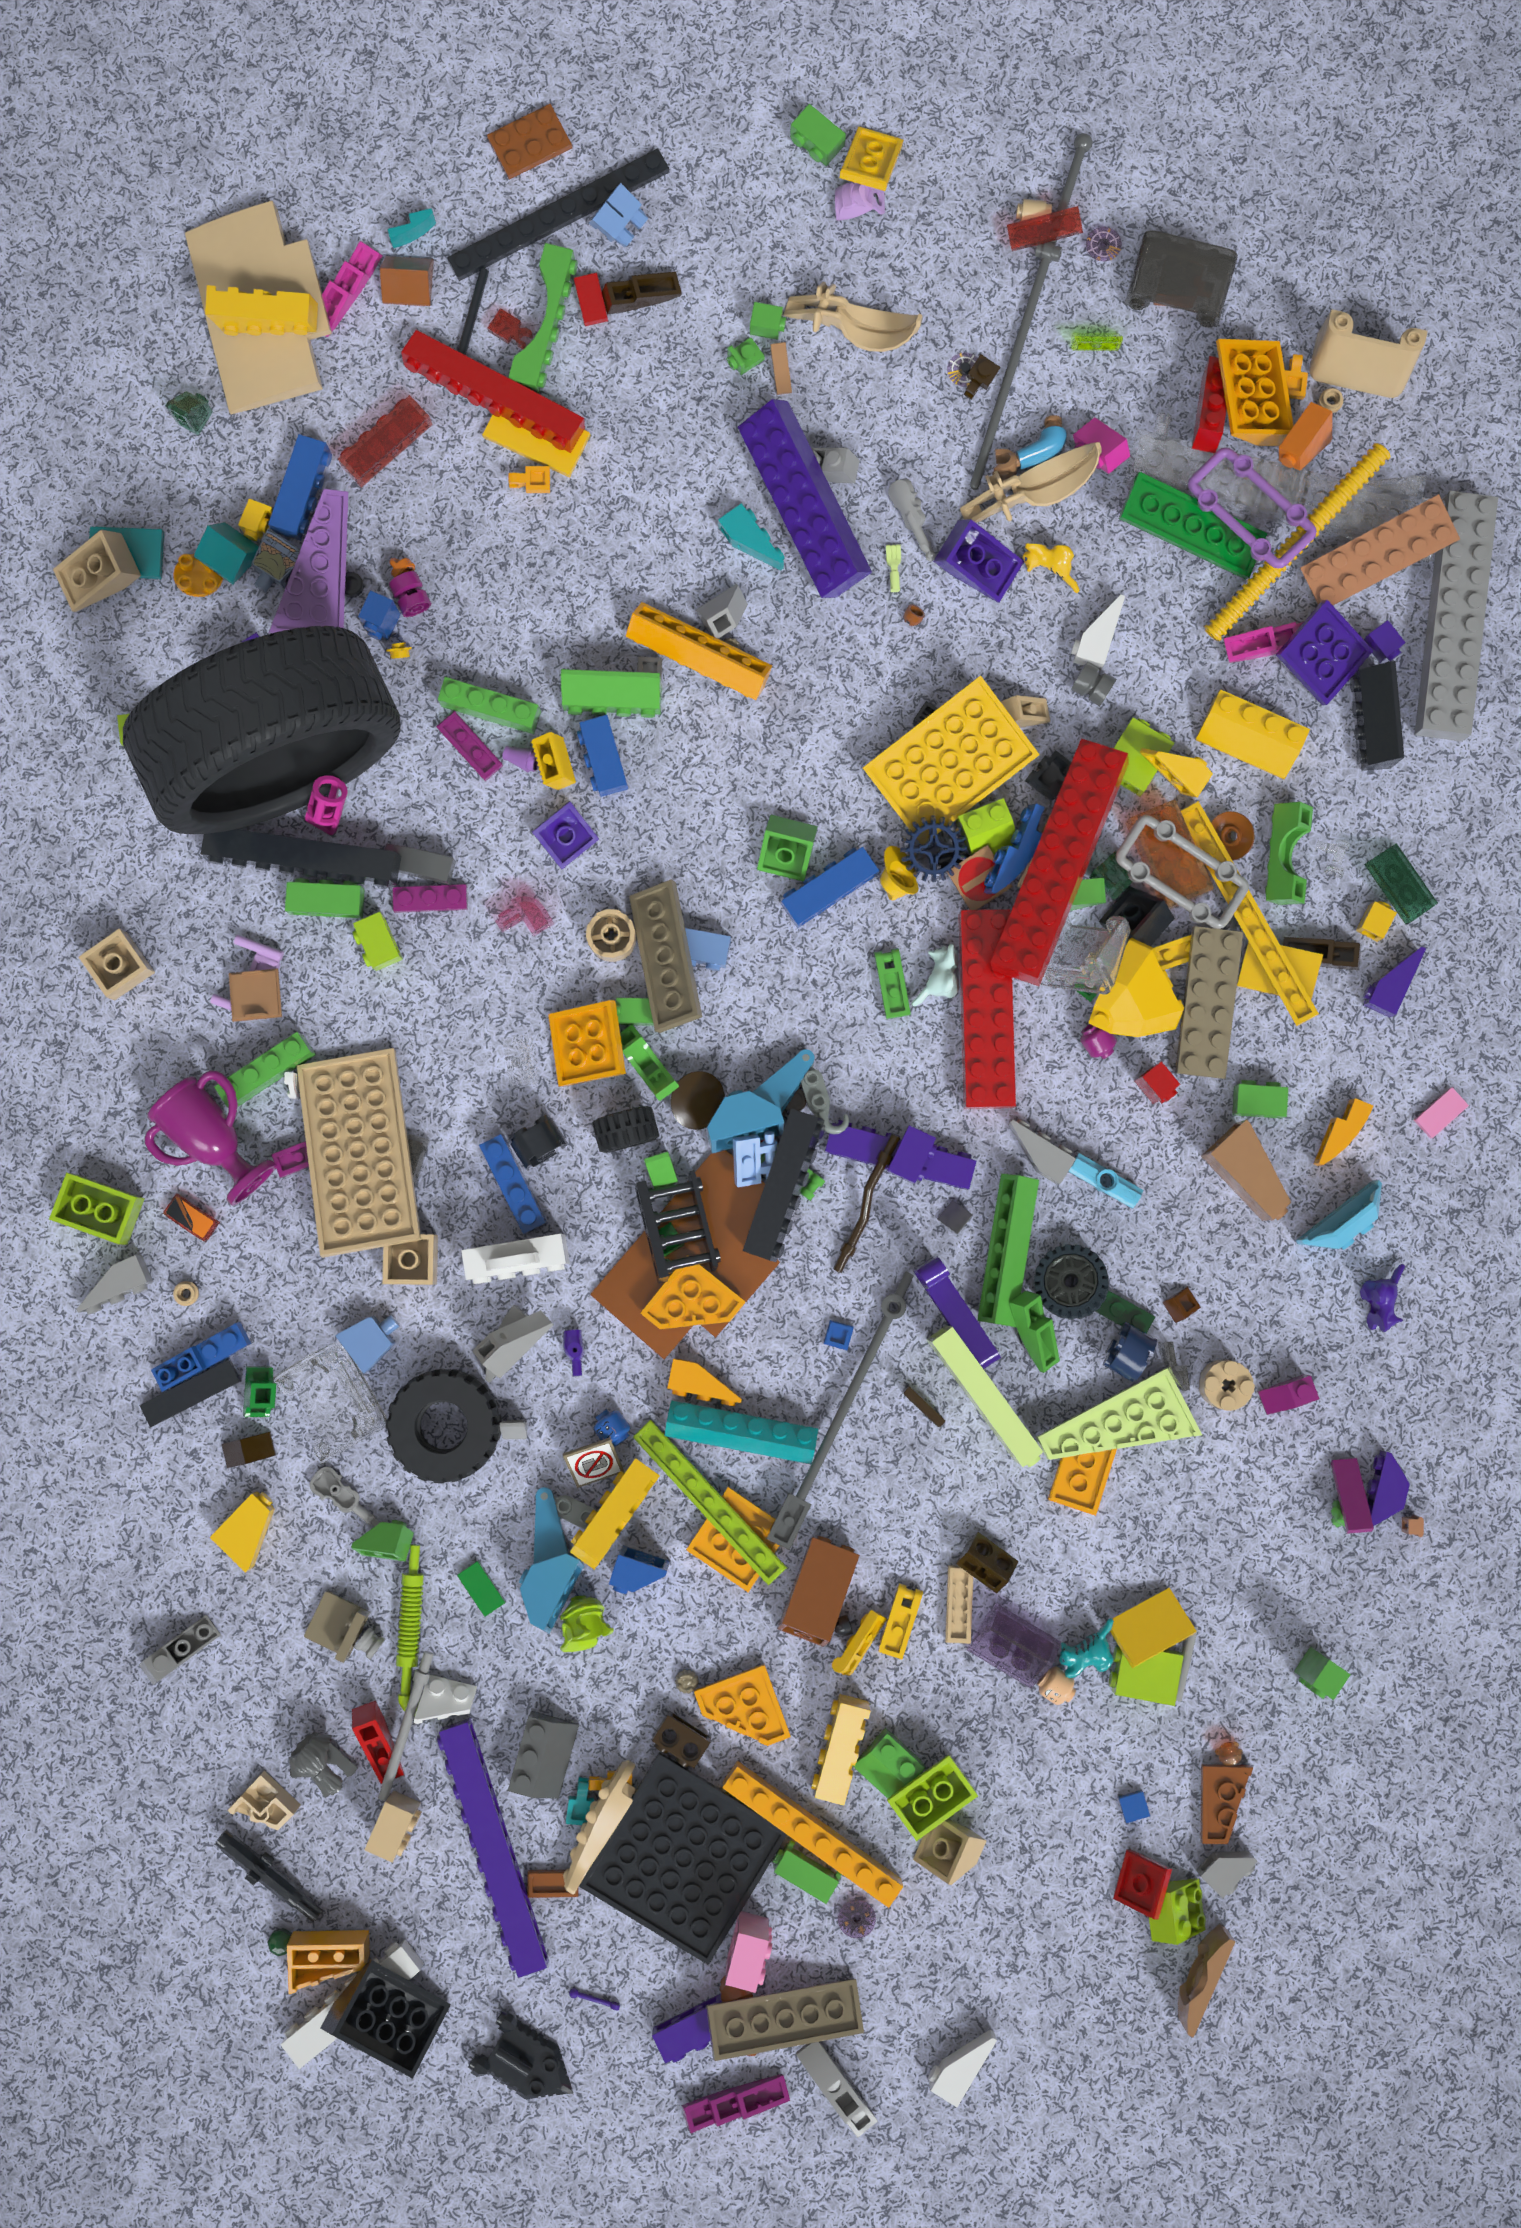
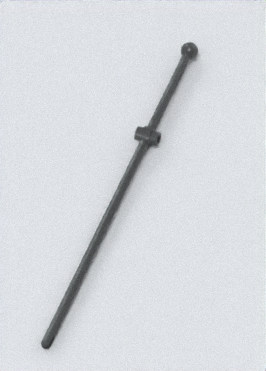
M1086 133L1077 135L1074 140L1076 152L1048 240L1045 243L1038 242L1035 257L1041 258V262L970 482V487L973 490L978 489L1049 265L1052 261L1059 262L1062 247L1056 246L1057 239L1084 154L1091 149L1093 144L1091 136Z

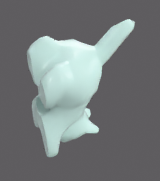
M949 944L948 948L942 946L934 951H928V954L931 955L935 962V966L927 980L926 987L912 1001V1006L921 1004L928 995L952 998L958 993L959 982L953 973L958 965V951L954 950L953 944Z

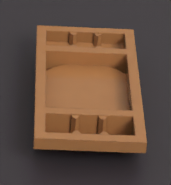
M1221 1924L1211 1930L1198 1944V1956L1190 1968L1187 1981L1179 1987L1178 2018L1186 2033L1193 2038L1236 1942L1226 1927Z

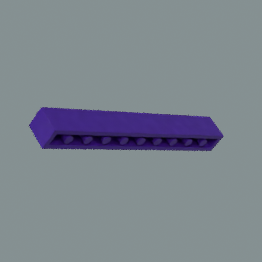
M471 1717L444 1726L439 1731L437 1742L440 1750H444L447 1760H445L447 1773L453 1775L455 1782L453 1784V1792L456 1799H460L462 1803V1820L464 1824L468 1823L471 1831L468 1834L471 1847L476 1848L479 1856L476 1858L480 1873L484 1872L487 1881L484 1882L486 1894L488 1897H492L494 1903L492 1907L494 1919L496 1922L500 1921L502 1927L500 1937L503 1946H508L510 1952L508 1956L509 1966L512 1971H516L518 1978L546 1969L549 1958L530 1899L528 1898V1893Z

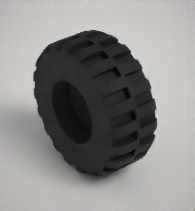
M436 1369L412 1378L396 1393V1398L391 1402L388 1409L389 1417L386 1419L385 1428L388 1429L389 1436L386 1438L388 1446L391 1445L394 1451L393 1457L404 1465L403 1469L409 1474L413 1473L420 1480L434 1481V1483L438 1484L456 1482L478 1471L494 1454L497 1442L501 1436L500 1422L502 1418L497 1408L499 1405L496 1398H493L489 1392L490 1389L486 1384L478 1381L477 1377L457 1369ZM438 1402L455 1404L463 1411L467 1420V1432L464 1439L457 1446L450 1449L433 1447L427 1442L422 1433L421 1420L425 1411Z

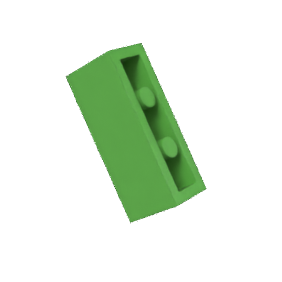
M296 878L294 882H287L285 911L289 915L363 919L365 889L356 883L344 881L343 885L334 884V881L319 880V883H309L310 880Z
M1312 1647L1308 1649L1294 1670L1300 1676L1297 1681L1320 1698L1324 1699L1327 1695L1332 1700L1336 1698L1351 1675Z

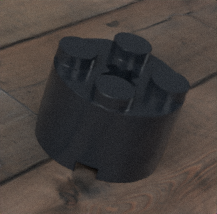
M548 1115L537 1119L532 1128L527 1129L523 1127L513 1134L514 1137L511 1139L510 1145L526 1170L531 1165L535 1167L557 1154L554 1149L558 1147L564 1149L568 1145L553 1118L549 1119Z

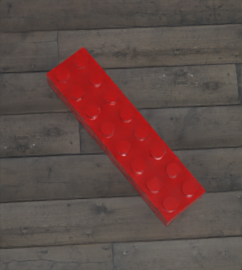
M1010 909L961 910L958 915L964 1109H1005L1016 1107L1012 977L993 971L991 966V960L1009 918Z

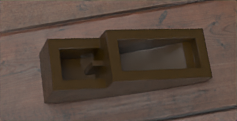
M676 271L631 275L627 281L606 282L602 290L607 315L660 304L682 295Z
M1284 937L1283 946L1323 954L1320 967L1359 970L1360 943L1337 942L1332 939Z

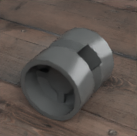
M1087 662L1071 690L1081 696L1088 694L1089 700L1100 707L1117 679L1106 673L1100 675L1099 668Z

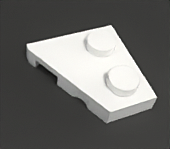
M430 1675L428 1683L424 1686L414 1723L419 1724L422 1723V1720L432 1718L440 1720L451 1715L470 1714L477 1686Z

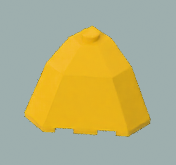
M1130 938L1101 989L1089 1024L1110 1034L1142 1037L1175 1030L1178 1027L1184 1006L1180 999L1177 1000L1172 990L1173 984L1166 971L1161 969L1157 961L1158 955L1153 947Z

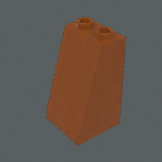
M817 1536V1538L812 1537L808 1544L777 1629L824 1647L830 1642L860 1555L854 1553L855 1549L849 1546L841 1545L837 1547L831 1544L832 1541L830 1539Z

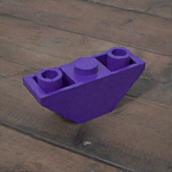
M1382 1450L1374 1458V1477L1369 1480L1367 1485V1493H1369L1367 1502L1373 1527L1404 1509L1410 1487L1409 1481L1393 1454Z

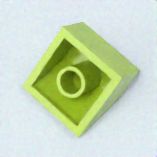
M1004 798L960 815L956 820L957 826L961 829V836L965 837L964 843L970 856L986 845L989 846L994 855L1002 846H1012L1011 838L1016 830Z

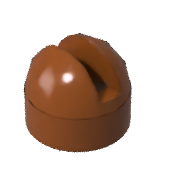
M910 604L904 612V621H909V626H917L925 617V613L918 606Z

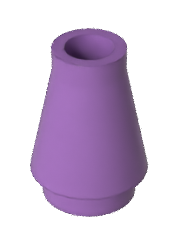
M505 747L502 756L503 760L509 761L526 772H535L539 767L537 766V757H535L536 753L533 752L534 749Z

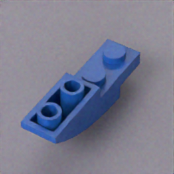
M1035 803L1029 804L1023 809L1020 815V821H1022L1020 827L1011 838L1012 846H1002L994 855L993 862L995 865L992 872H989L985 878L984 885L986 887L984 893L996 894L1005 888L1025 869L1033 858L1043 834L1036 829L1045 807Z
M237 1322L198 1345L190 1347L151 1369V1372L163 1392L229 1358L252 1343L241 1322Z

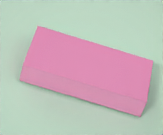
M1451 1087L1415 1118L1414 1121L1431 1139L1469 1105Z

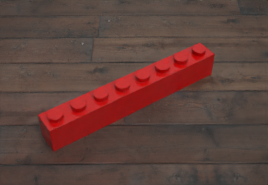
M415 330L401 351L403 365L410 372H417L425 376L431 383H438L446 387L452 394H459L467 398L473 405H480L486 408L496 417H504L513 426L528 430L534 437L538 439L543 438L559 450L571 453L585 430L584 417L418 330Z

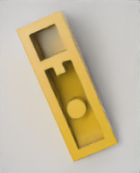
M1145 748L1140 750V753L1183 795L1198 798L1213 775L1206 767L1207 763L1199 757L1190 758Z

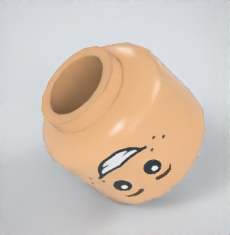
M1057 1666L1050 1669L1046 1668L1038 1678L1037 1685L1039 1686L1040 1695L1055 1705H1060L1065 1701L1070 1702L1076 1693V1689L1073 1688L1074 1678H1067L1065 1671Z

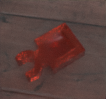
M501 308L487 328L489 333L507 344L514 339L517 346L521 349L526 348V343L521 341L523 336H527L530 339L533 338L530 329L520 328L522 325L521 321Z

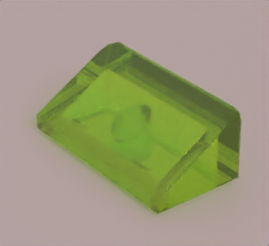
M1072 333L1071 349L1073 351H1118L1122 344L1123 336L1120 333Z

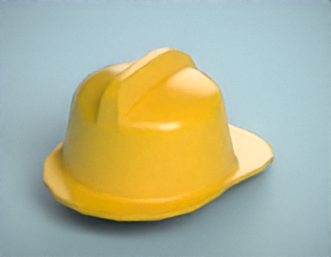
M889 846L885 849V868L880 876V884L887 892L888 898L892 901L907 894H916L919 890L916 877L913 876L914 867L911 870L906 869V866L911 861L903 862L901 860L907 854L900 852V848L897 846Z

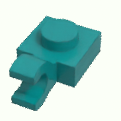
M578 1777L577 1795L569 1796L566 1824L582 1825L587 1823L586 1815L590 1811L591 1803L594 1802V1798L587 1797L589 1778Z

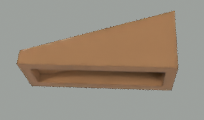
M786 342L771 344V358L777 395L792 393Z

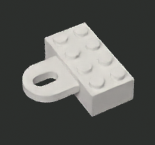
M555 1234L461 1250L466 1280H473V1284L491 1282V1277L498 1276V1280L516 1278L515 1273L522 1272L523 1276L540 1274L541 1268H547L548 1272L564 1270V1264H570L565 1234Z

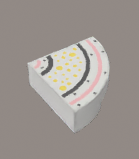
M285 1072L284 1084L289 1085L288 1097L290 1099H299L298 1074Z

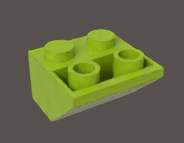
M1198 1878L1169 1881L1159 1920L1149 1917L1152 1941L1178 1945L1206 1930L1202 1891Z

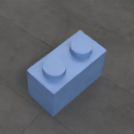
M685 928L693 967H696V963L706 965V969L720 971V968H726L731 936Z

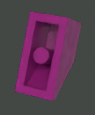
M1306 1374L1257 1391L1266 1415L1294 1409L1320 1399L1311 1375Z

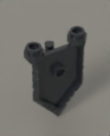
M503 2009L495 2024L499 2025L498 2029L504 2033L489 2057L483 2054L474 2055L468 2066L471 2069V2074L476 2077L486 2074L488 2076L492 2075L493 2079L496 2081L498 2079L502 2085H507L508 2089L515 2090L516 2094L525 2100L538 2098L539 2096H553V2094H573L569 2076H566L567 2070L564 2068V2061H561L563 2057L559 2045L549 2039L546 2040L542 2034H537V2031L534 2029H529L528 2025H523L522 2021L518 2020L516 2013Z

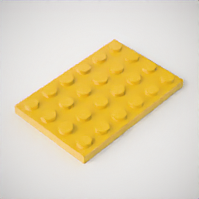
M980 675L862 768L908 829L914 832L916 829L912 823L915 821L919 826H922V817L926 818L927 824L930 823L931 815L935 816L936 823L939 822L941 816L945 817V826L949 821L954 822L958 816L967 812L1040 754ZM937 828V834H938V833L941 832L942 830ZM929 829L920 833L916 838L921 845L928 841Z

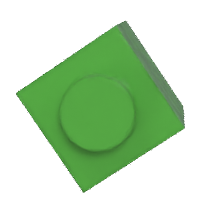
M754 302L750 321V335L778 340L779 333L784 332L787 317H783V307Z

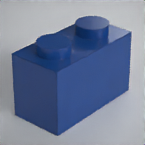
M370 590L358 618L362 622L363 628L368 631L367 634L376 640H381V638L389 640L401 614L392 599Z

